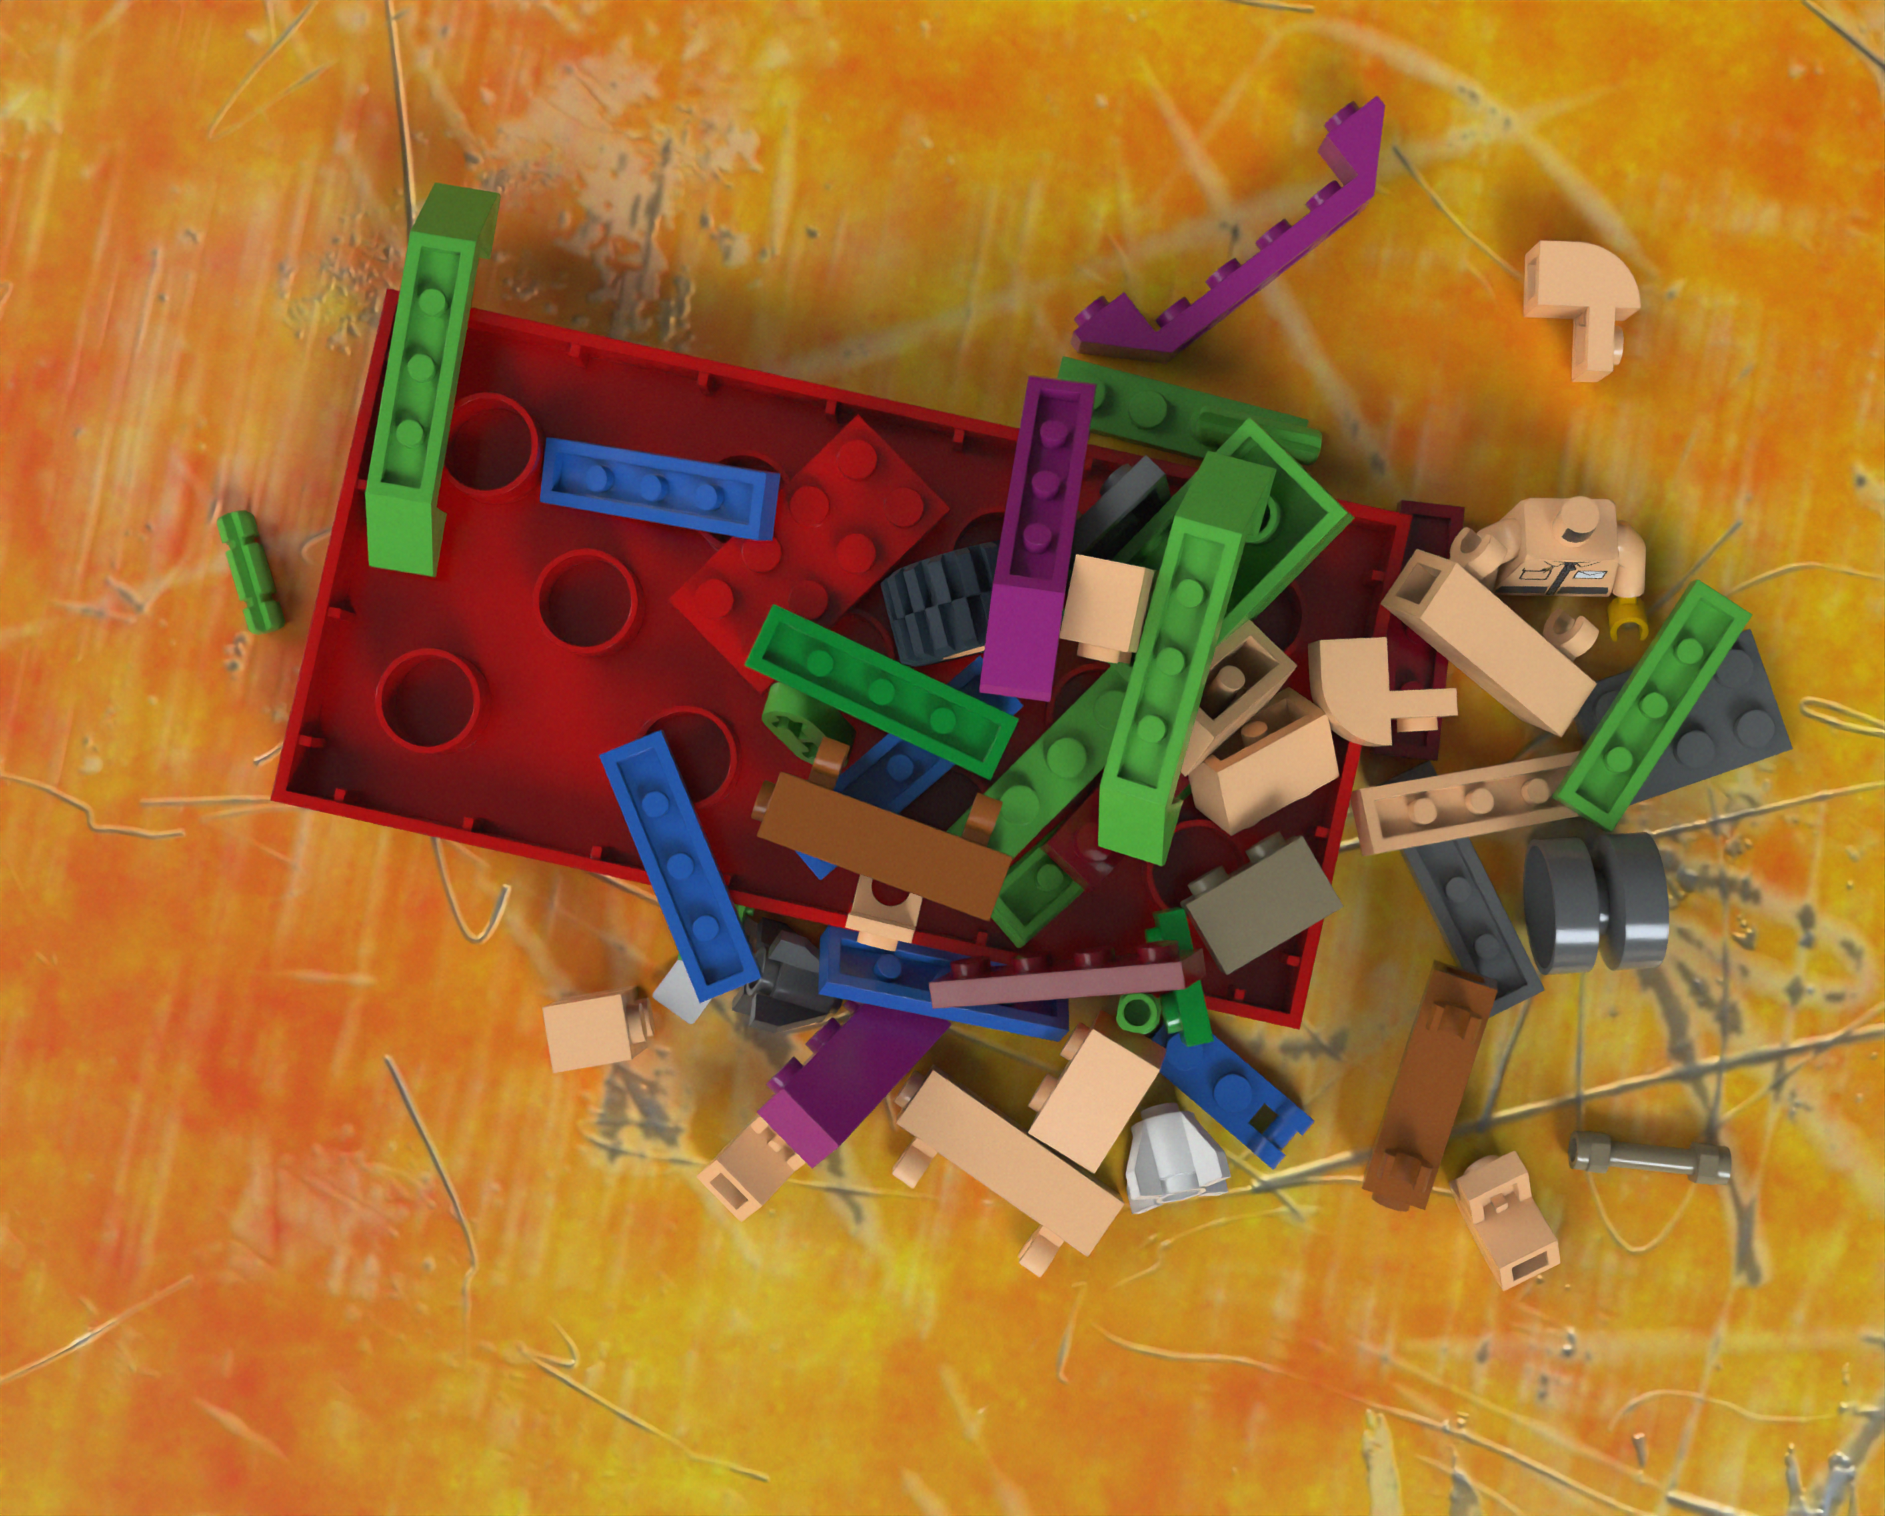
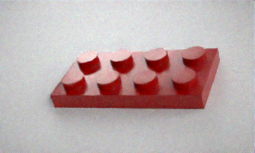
M858 414L778 492L772 541H758L733 536L668 600L761 695H764L771 688V685L777 681L746 667L744 664L772 605L775 604L828 630L832 629L951 512V508Z

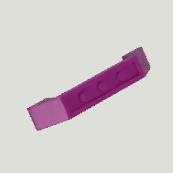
M1378 96L1374 97L1361 108L1358 107L1355 101H1352L1324 124L1325 129L1329 133L1325 136L1317 152L1342 182L1343 187L1336 180H1333L1306 202L1305 205L1310 210V213L1295 225L1291 226L1286 219H1283L1263 234L1255 243L1261 251L1246 263L1241 265L1236 258H1233L1220 267L1205 281L1211 290L1192 305L1186 297L1175 302L1155 320L1161 328L1157 332L1153 330L1124 292L1110 303L1104 296L1099 297L1074 318L1079 327L1073 331L1070 344L1077 353L1167 364L1360 214L1375 193L1385 105Z
M1036 375L1028 377L993 581L979 692L1050 702L1097 383Z

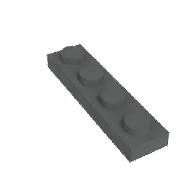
M1424 761L1376 786L1438 775L1431 761ZM1469 837L1399 850L1457 967L1497 980L1498 991L1489 1018L1545 990Z

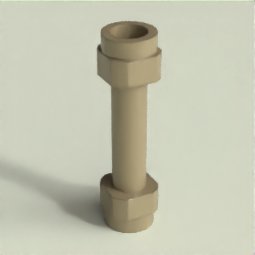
M1574 1130L1568 1147L1570 1168L1585 1170L1586 1172L1606 1174L1610 1166L1686 1174L1688 1179L1694 1183L1726 1185L1731 1174V1152L1726 1146L1692 1142L1689 1149L1611 1141L1610 1135L1603 1132Z

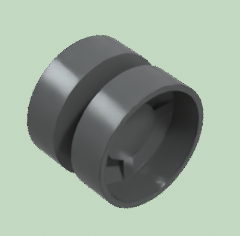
M1646 832L1600 835L1594 843L1591 858L1585 843L1578 836L1531 840L1524 861V913L1532 956L1538 970L1543 975L1590 972L1594 967L1598 949L1605 965L1612 971L1657 968L1661 965L1668 944L1669 901L1662 859L1651 835Z

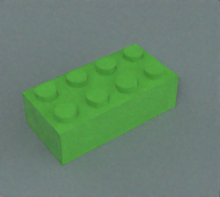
M1250 417L1215 453L1277 470L1258 536L1247 535L1216 647L1249 619L1253 621L1355 518L1263 427ZM1197 472L1111 561L1160 571L1175 514ZM1133 652L1130 664L1108 662L1128 683L1137 654Z

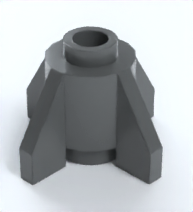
M762 917L758 923L756 949L758 951L755 956L763 977L741 987L732 1001V1011L749 1015V1027L770 1033H778L813 1023H820L829 1013L835 1014L841 1007L843 999L818 994L820 950L806 937L798 935L787 924Z

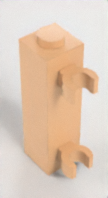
M1465 527L1455 537L1451 545L1450 559L1416 549L1380 604L1521 721L1562 737L1597 685L1573 661L1592 647L1598 637L1599 630L1585 617L1579 616L1575 621L1564 610L1558 608L1547 619L1542 636L1480 582L1483 577L1496 570L1507 553V548L1490 534H1486L1482 539L1471 528Z
M935 1064L931 1066L925 1076L915 1070L894 1099V1102L902 1107L897 1115L896 1124L915 1137L893 1166L892 1174L911 1188H914L938 1152L1040 1224L1039 1227L1027 1240L1018 1257L1020 1258L1019 1263L1038 1277H1041L1064 1241L1088 1257L1125 1204L1117 1191L1065 1155L1028 1133L1029 1130Z

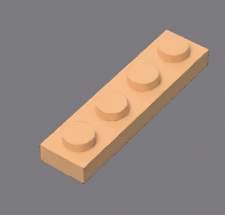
M1581 751L1353 791L1350 800L1362 857L1582 817L1551 797Z

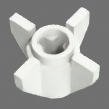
M1177 1103L1160 1104L1141 1112L1142 1121L1131 1127L1133 1140L1126 1170V1191L1132 1214H1141L1159 1207L1163 1203L1180 1201L1197 1195L1198 1197L1219 1196L1229 1192L1225 1179L1230 1178L1231 1174L1225 1151L1195 1119L1193 1112L1179 1111Z

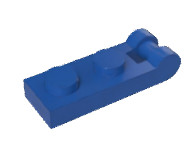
M1163 1020L1149 1036V1039L1167 1049L1159 1072L1274 1170L1286 1156L1282 1152L1283 1148L1297 1132L1303 1136L1315 1121L1213 1033V1042L1187 1047L1181 1042L1179 1032L1167 1033ZM1265 1103L1278 1116L1261 1134L1248 1122Z

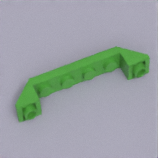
M434 183L410 231L365 492L369 566L436 577L447 515L437 508V501L479 258H491L501 200L499 193Z
M1208 451L1175 514L1100 783L1098 846L1160 866L1166 863L1183 800L1174 797L1247 535L1258 536L1277 470L1275 468Z

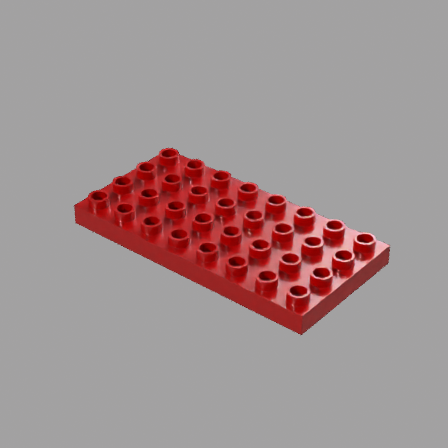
M387 288L270 801L651 885L599 755L663 730L734 904L849 929L845 926L848 914L852 910L860 874L837 866L820 880L795 850L758 837L757 834L762 822L751 818L756 799L765 780L776 784L780 772H786L808 780L813 764L796 756L761 720L770 689L764 695H761L668 600L733 536L540 502L546 437L566 438L781 473L780 491L859 414L951 508V512L830 629L843 637L901 663L880 583L896 570L910 564L962 548L1001 540L1020 428L471 307L437 501V508L447 515L436 577L369 566L365 492L400 291ZM1087 443L1078 511L1083 515L1102 497L1099 493L1100 489L1113 472L1125 464H1129L1133 468L1144 456ZM1149 457L1166 474L1171 498L1199 470L1196 467ZM1336 499L1355 518L1252 621L1297 665L1277 693L1290 687L1314 703L1310 690L1308 644L1319 640L1386 637L1391 612L1380 603L1400 575L1412 515ZM1065 595V598H1064L1063 610H1064V608H1065V606H1066V601H1067L1066 595ZM1059 638L1050 702L1016 697L1023 707L1013 715L1019 718L991 780L955 765L899 814L947 831L973 805L976 794H984L1111 665L1105 661L1078 656L1079 642ZM984 653L922 667L903 665L947 684L978 656L983 658ZM838 710L857 732L848 765L843 767L842 774L889 733ZM1331 730L1339 777L1314 790L1310 795L1298 799L1261 819L1254 826L1243 829L1232 836L1195 808L1191 793L1183 800L1165 865L1160 866L1125 855L1095 890L1089 893L1084 890L1020 948L1014 945L991 917L989 921L924 897L922 898L912 944L970 957L989 956L990 961L1006 965L1012 964L1011 957L1023 953L1051 951L1052 961L1074 959V951L1104 945L1114 946L1115 956L1138 954L1137 946L1146 943L1145 929L1155 927L1152 912L1177 906L1183 908L1180 902L1193 895L1188 887L1190 882L1220 865L1223 866L1227 874L1231 873L1250 861L1245 853L1248 848L1279 831L1285 840L1292 836H1303L1332 885L1362 745L1348 741ZM1105 767L1011 860L1010 866L1081 803L1102 779ZM875 879L872 881L873 895L884 905H899L910 894V892ZM1186 914L1193 949L1203 948L1206 976L1201 978L1200 981L1206 1008L1212 1011L1300 1030L1324 919L1226 975L1218 969ZM1170 990L1144 993L1153 994L1159 999L1160 994L1169 993Z

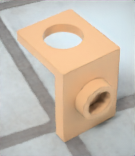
M860 874L852 910L848 914L845 927L859 931L858 943L880 949L896 951L898 941L912 943L923 897L910 893L908 898L899 905H884L873 895V879Z

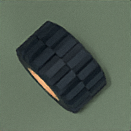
M1000 540L962 548L910 564L896 570L880 583L901 664L922 667L984 653Z

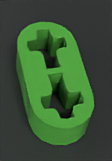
M781 682L771 685L761 720L796 756L810 764L814 763L823 736L851 746L844 767L847 766L857 732L836 708Z

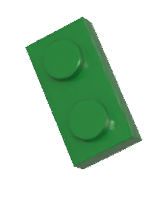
M1177 906L1152 912L1155 927L1145 929L1146 943L1177 940L1179 950L1193 949L1184 908ZM1200 980L1186 989L1170 990L1169 993L1159 995L1162 1015L1168 1034L1179 1032L1181 1042L1187 1047L1214 1041Z

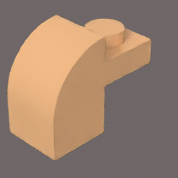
M1540 240L1525 254L1523 317L1573 319L1572 382H1598L1612 373L1613 365L1620 363L1624 344L1623 330L1621 327L1615 326V321H1624L1641 309L1640 293L1634 276L1622 260L1603 247L1585 242Z
M1387 637L1319 640L1308 644L1309 679L1313 702L1326 713L1331 730L1348 741L1364 746L1392 745V719H1397V732L1438 730L1437 717L1458 715L1457 688L1389 691Z
M757 1114L696 1177L742 1222L761 1208L782 1184L806 1162Z
M1515 1150L1501 1157L1497 1155L1483 1157L1471 1164L1463 1176L1449 1182L1454 1199L1472 1237L1503 1291L1560 1264L1558 1240L1531 1196L1528 1171Z

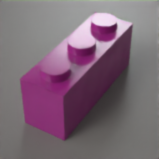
M847 1000L843 1006L851 1015L842 1024L834 1017L830 1018L805 1043L813 1054L803 1064L795 1057H792L766 1083L774 1094L757 1113L813 1169L851 1135L952 1025L948 1020Z

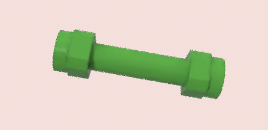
M1144 992L1123 994L1120 997L1116 1021L1118 1026L1123 1030L1133 1033L1147 1034L1159 1024L1161 1015L1160 999L1156 998L1153 994Z

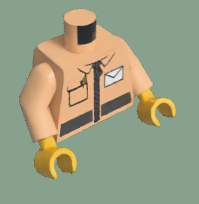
M1582 496L1570 499L1529 498L1521 500L1499 522L1482 528L1477 532V535L1482 539L1486 534L1492 535L1507 548V553L1502 563L1492 573L1484 576L1480 582L1494 595L1609 597L1612 592L1618 597L1613 599L1607 607L1611 639L1617 642V629L1620 625L1628 622L1638 624L1640 641L1645 640L1648 636L1649 627L1645 604L1638 597L1644 594L1645 543L1640 534L1628 522L1616 519V505L1614 501L1609 499H1589Z

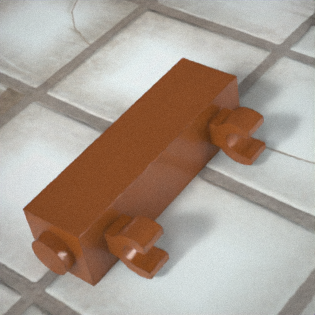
M823 736L808 780L786 772H780L776 784L767 780L763 782L751 815L752 819L762 822L757 834L758 837L983 920H990L1012 860L1011 855L987 847L1003 804L1002 801L977 793L961 837L835 791L851 746Z
M1434 960L1364 1172L1362 1189L1373 1192L1372 1199L1378 1204L1403 1212L1409 1211L1410 1205L1423 1210L1426 1209L1498 991L1496 979Z

